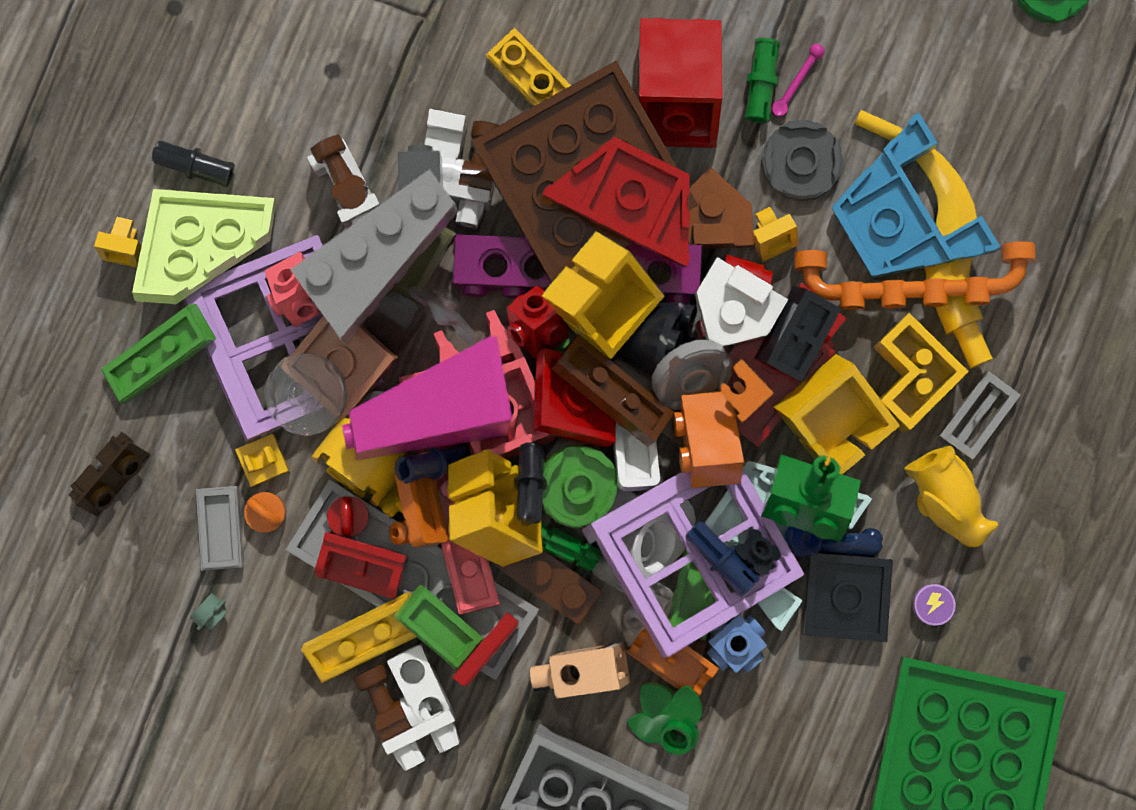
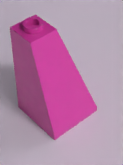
M497 336L488 337L350 410V423L342 425L346 450L354 449L356 460L506 436L512 416Z

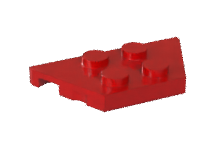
M616 137L610 139L598 148L596 152L582 160L556 182L546 187L542 194V197L684 268L690 262L688 229L690 228V211L688 209V196L690 194L689 174Z

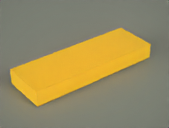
M410 591L303 644L301 651L321 683L417 637L393 617L411 596Z

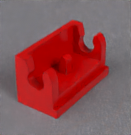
M325 532L314 572L316 577L395 599L399 592L409 556Z

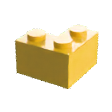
M910 313L900 319L873 346L901 375L880 397L881 401L900 426L897 429L901 433L911 430L969 372Z

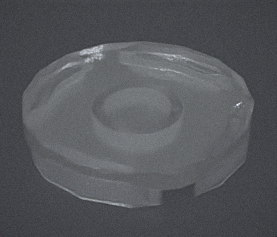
M303 352L285 357L270 372L265 384L264 398L269 414L274 421H278L281 426L285 427L283 429L291 434L309 436L327 431L340 420L346 408L348 390L344 375L334 362L321 354Z

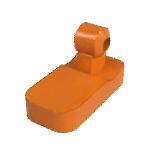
M395 472L403 516L406 520L394 522L390 526V540L397 545L411 544L415 548L431 547L446 542L448 540V531L436 479L433 480L426 477L405 484L403 483L404 481L398 479Z

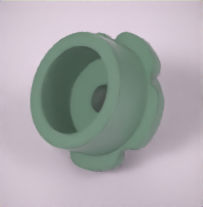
M213 593L206 598L189 617L198 625L196 630H201L204 625L210 631L227 613L222 608L226 602L225 599L221 601Z

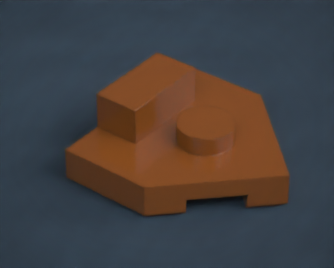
M710 166L689 188L698 204L697 207L690 210L689 245H702V249L753 247L752 204Z

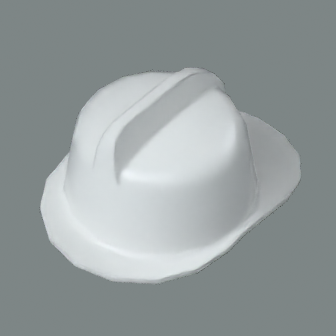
M686 500L680 506L693 527L696 521L694 508ZM665 513L621 538L644 579L672 564L686 549Z

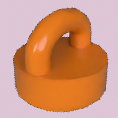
M269 492L253 495L247 500L244 509L246 523L253 530L262 533L278 530L283 525L287 513L283 500Z

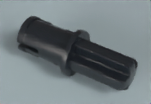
M161 140L156 143L152 152V161L155 164L185 173L186 178L190 180L193 177L220 184L222 187H228L234 173V163L202 154L199 148L189 150Z
M527 442L520 445L518 450L519 472L518 476L514 479V487L518 490L516 518L525 526L540 523L542 519L543 491L547 488V480L543 477L546 449L542 444Z

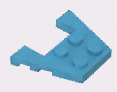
M920 113L915 114L907 122V126L895 139L893 138L874 163L863 171L831 207L873 279L992 254L1001 250V246L982 215L943 237L904 173L902 167L938 147L936 139Z

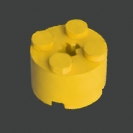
M343 417L341 420L339 419L312 454L311 458L317 465L323 458L329 466L325 471L361 499L367 493L372 495L370 504L377 507L395 484L396 460L399 457H403L406 452L356 460L355 450H346L342 425L349 424L350 420Z

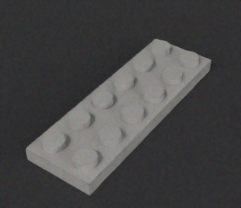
M329 480L286 550L315 568L325 532L336 534L328 525L327 513L329 507L339 497H356L367 506L370 515L369 523L366 529L358 536L346 538L409 556L397 597L409 591L412 594L421 584L459 616L442 548L437 545L415 548L411 544H394L389 537V528L394 522L398 521L386 516L379 509L332 480ZM494 581L500 603L499 606L460 615L459 617L484 639L507 612L519 620V625L480 670L496 680L539 609ZM341 584L377 607L393 600Z

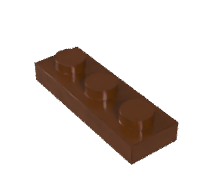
M579 334L570 341L551 368L646 447L656 442L674 414L671 409Z

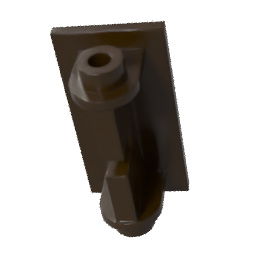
M123 432L117 437L113 435L95 457L104 465L102 470L99 471L96 467L89 464L77 480L71 484L73 490L68 495L75 501L74 504L98 517L104 509L113 503L115 496L129 479L140 471L142 464L150 456V453L134 444V441Z

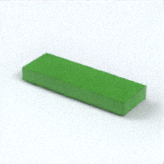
M190 304L101 370L120 404L129 403L215 341L216 337L197 304Z

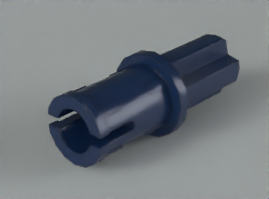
M463 444L442 449L435 447L425 449L422 453L399 457L395 463L396 475L405 484L426 477L433 480L442 478L445 472H448L449 464L470 456L468 454V447Z
M704 522L696 523L686 533V540L711 565L709 570L711 572L715 570L740 597L746 594L759 581L760 578L734 553L735 548L733 546L728 548Z

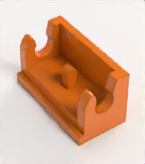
M741 359L733 366V369L737 376L744 380L745 387L740 382H735L733 387L739 393L736 394L730 390L728 385L722 383L721 391L724 397L738 411L737 417L744 422L773 392Z
M643 626L626 650L627 654L679 690L687 685L698 696L702 693V689L707 681L712 679L719 669L688 646L663 658L645 626Z

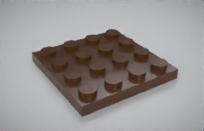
M617 61L612 62L481 135L471 143L551 284L566 267L572 269L575 266L572 259L595 232L600 233L623 248L633 242L542 197L546 187L556 182L613 137L676 167ZM691 191L688 196L689 211L698 206Z

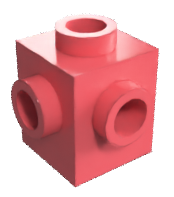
M300 251L265 270L272 292L267 295L270 306L278 317L285 315L294 327L321 314L318 307L290 270L306 259Z

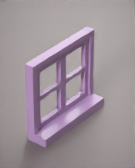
M318 235L223 272L183 299L185 306L197 304L216 337V340L204 349L246 444L262 438V435L327 408L304 388L305 394L263 410L242 363L285 345L289 356H291L296 350L293 341L307 336L323 317L321 313L297 327L293 325L286 327L282 317H278L269 304L267 295L271 292L265 281L267 279L265 270L299 251L307 258L321 248L323 245ZM257 283L278 331L236 348L215 300ZM381 379L375 387L382 385L384 382L383 379Z
M744 469L740 484L725 486L746 521L718 536V538L724 543L748 528L756 529L762 533L763 538H766L772 545L778 548L780 558L778 561L771 563L773 568L769 570V573L763 577L759 576V581L742 597L736 591L730 593L722 577L715 570L713 572L709 570L711 565L686 540L685 535L692 528V525L680 504L709 488H691L689 473L681 472L582 529L589 544L597 542L663 658L672 655L805 575L775 522L761 517L764 504ZM665 513L688 554L644 579L621 538ZM693 561L716 602L677 626L672 627L649 586Z

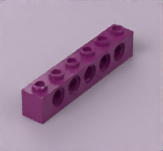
M455 234L453 284L455 289H462V295L484 297L487 290L503 291V297L517 298L527 293L536 285H539L545 291L551 285L546 275L541 279H532L526 275L525 268L527 264L537 260L525 237ZM634 242L624 247L646 273L649 268L655 265H661L669 271L670 279L668 282L661 285L655 284L664 295L663 298H666V302L690 304V299H696L695 293L700 286L702 245H689L690 262L686 268ZM493 258L504 260L508 265L506 272L500 277L488 276L484 269L489 260Z

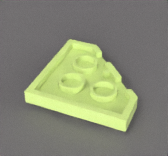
M153 189L132 291L134 300L139 302L177 304L270 242L276 210L275 199Z

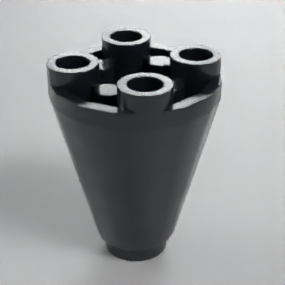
M659 302L615 356L652 377L657 365L668 353L683 344L695 341V337L689 335V330L695 322L697 307L683 302Z

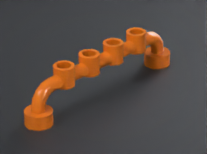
M1026 241L1002 244V263L1010 264L1008 274L1002 278L969 277L963 280L932 278L909 282L886 280L881 283L851 281L840 284H826L821 280L819 272L827 270V252L820 250L795 252L794 270L803 272L805 285L825 300H840V308L843 310L864 309L866 299H881L882 308L906 307V298L922 297L923 306L943 307L948 305V297L965 296V305L982 306L990 304V295L1011 292L1021 284L1026 276L1027 264L1036 261L1035 243Z

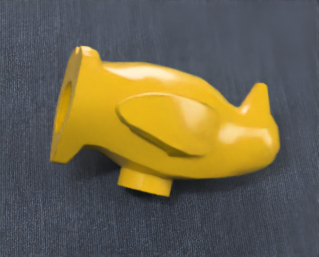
M952 446L932 450L904 467L907 474L918 485L920 494L917 497V505L921 514L929 517L937 527L955 537L967 547H980L987 541L989 535L997 529V522L988 520L983 516L981 512V496L975 486L973 474L966 463L955 455Z

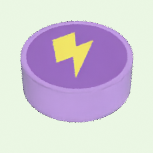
M925 585L917 590L912 600V609L915 616L921 622L928 625H942L949 621L955 612L954 596L942 585Z

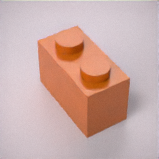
M722 392L681 395L680 412H674L673 424L675 436L683 437L684 448H679L680 468L682 473H689L691 488L740 484L744 459L734 406L724 397Z

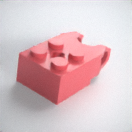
M495 310L486 313V321L490 330L489 337L497 336L512 421L506 436L467 442L471 455L488 449L507 460L519 455L518 450L521 444L535 442L545 445L553 442L555 435L534 431V378L519 345L513 341L509 332L500 323ZM442 330L433 333L434 341L440 354V363L459 353L446 339Z

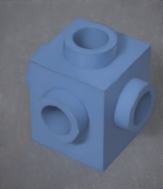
M738 614L710 631L712 634L706 638L707 643L712 647L706 653L722 671L729 666L735 673L740 669L748 673L765 657L761 651L767 644L761 637L766 632L750 614L745 619ZM740 635L745 639L746 644L743 650L736 652L732 650L730 642L734 636Z

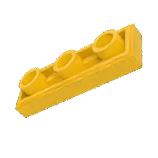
M515 28L486 54V59L532 106L571 86ZM543 79L549 83V86L546 89L540 90L535 87V83Z

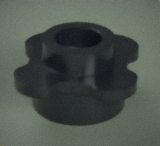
M756 529L749 530L746 533V540L735 547V554L755 575L760 577L769 573V565L780 558L778 548L772 545L766 538H763L762 533Z

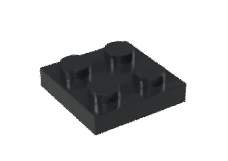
M809 553L803 635L887 642L893 560Z

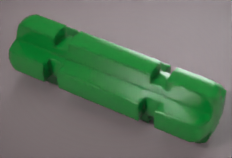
M541 522L542 550L570 563H573L575 560L577 561L576 566L587 571H592L600 559L598 548L584 543L582 546L580 545L581 540L553 527L548 530L546 529L547 524Z

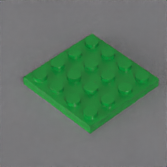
M901 656L870 810H1043L1066 692Z

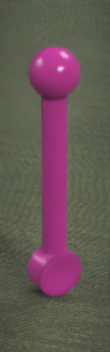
M814 44L810 47L808 59L782 99L773 103L771 110L774 116L783 117L787 113L788 102L814 62L824 56L825 50L822 45Z

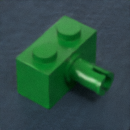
M781 455L770 479L761 517L773 520L783 526H792L813 533L822 539L841 542L853 518L861 480L839 474V463L832 457L828 466L823 467L827 459L825 455L816 458L813 465Z

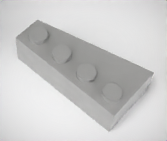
M429 169L290 270L339 338L347 344L368 316L370 317L381 304V300L396 283L398 284L404 277L409 267L419 255L425 252L458 213L457 208Z

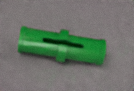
M756 38L751 73L747 74L746 84L749 85V94L744 119L755 123H769L774 88L778 87L779 78L776 76V66L781 42L778 40L774 41L772 38Z

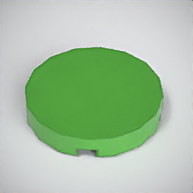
M583 444L566 445L553 452L544 462L543 477L547 480V488L543 491V511L557 523L571 528L588 525L607 515L613 508L619 492L612 461L601 451Z

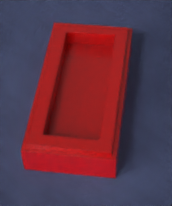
M507 612L452 678L463 687H467L519 625V620Z

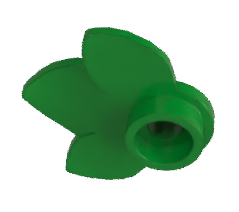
M643 683L640 689V702L643 713H638L628 719L627 724L642 741L660 743L663 749L670 754L683 755L693 750L699 741L700 733L697 723L703 714L699 696L687 685L673 693L670 688L660 683ZM675 730L682 732L684 735H679Z

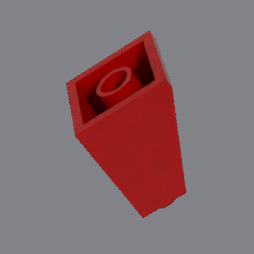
M640 18L637 98L665 147L717 148L723 99L721 20Z

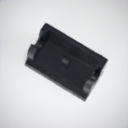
M793 286L787 296L788 301L754 358L779 370L784 375L802 382L841 308L808 289Z

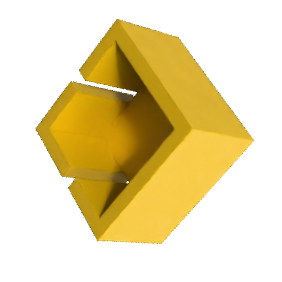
M595 232L572 259L575 266L572 269L566 267L542 296L558 315L563 317V320L576 335L579 334L602 354L612 359L662 300L664 295L628 250L600 233Z
M837 354L774 406V409L791 431L800 438L799 441L815 460L819 456H827L823 467L828 466L831 457L834 458L840 466L839 474H844L865 456L860 448L846 440V438L852 435L853 438L872 450L900 426L857 367Z
M488 449L448 465L449 483L447 490L449 499L454 503V505L449 506L448 529L450 541L502 567L542 553L541 521L538 524L525 526L516 518L518 490L514 487V479L518 476L519 466L511 467L510 461Z

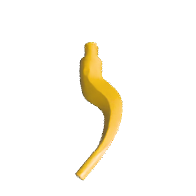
M864 110L859 111L854 122L855 125L890 141L893 138L895 139L903 130V128ZM933 149L915 160L931 182L937 196L938 212L935 224L943 237L977 218L974 202L965 183L957 171L937 150ZM973 258L924 268L926 279L963 280L969 278ZM965 296L948 297L947 306L935 307L946 335L954 333L970 369L983 365L993 359L977 324L984 319L979 306L965 305Z

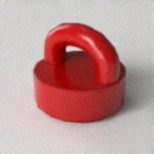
M352 496L336 499L332 502L327 513L328 525L333 532L343 537H354L361 534L368 526L370 518L365 503Z

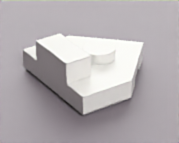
M718 257L695 293L706 332V339L719 343L722 347L766 337L788 299L773 291L772 285L738 265L733 267Z

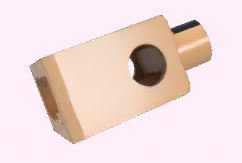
M624 642L560 652L549 656L550 664L530 667V679L533 690L554 689L556 698L618 690L631 683ZM571 666H575L578 669L579 679H575L571 675Z

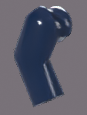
M867 528L862 533H845L841 542L821 538L820 545L824 554H849L873 557L879 554L883 548V536L877 529Z

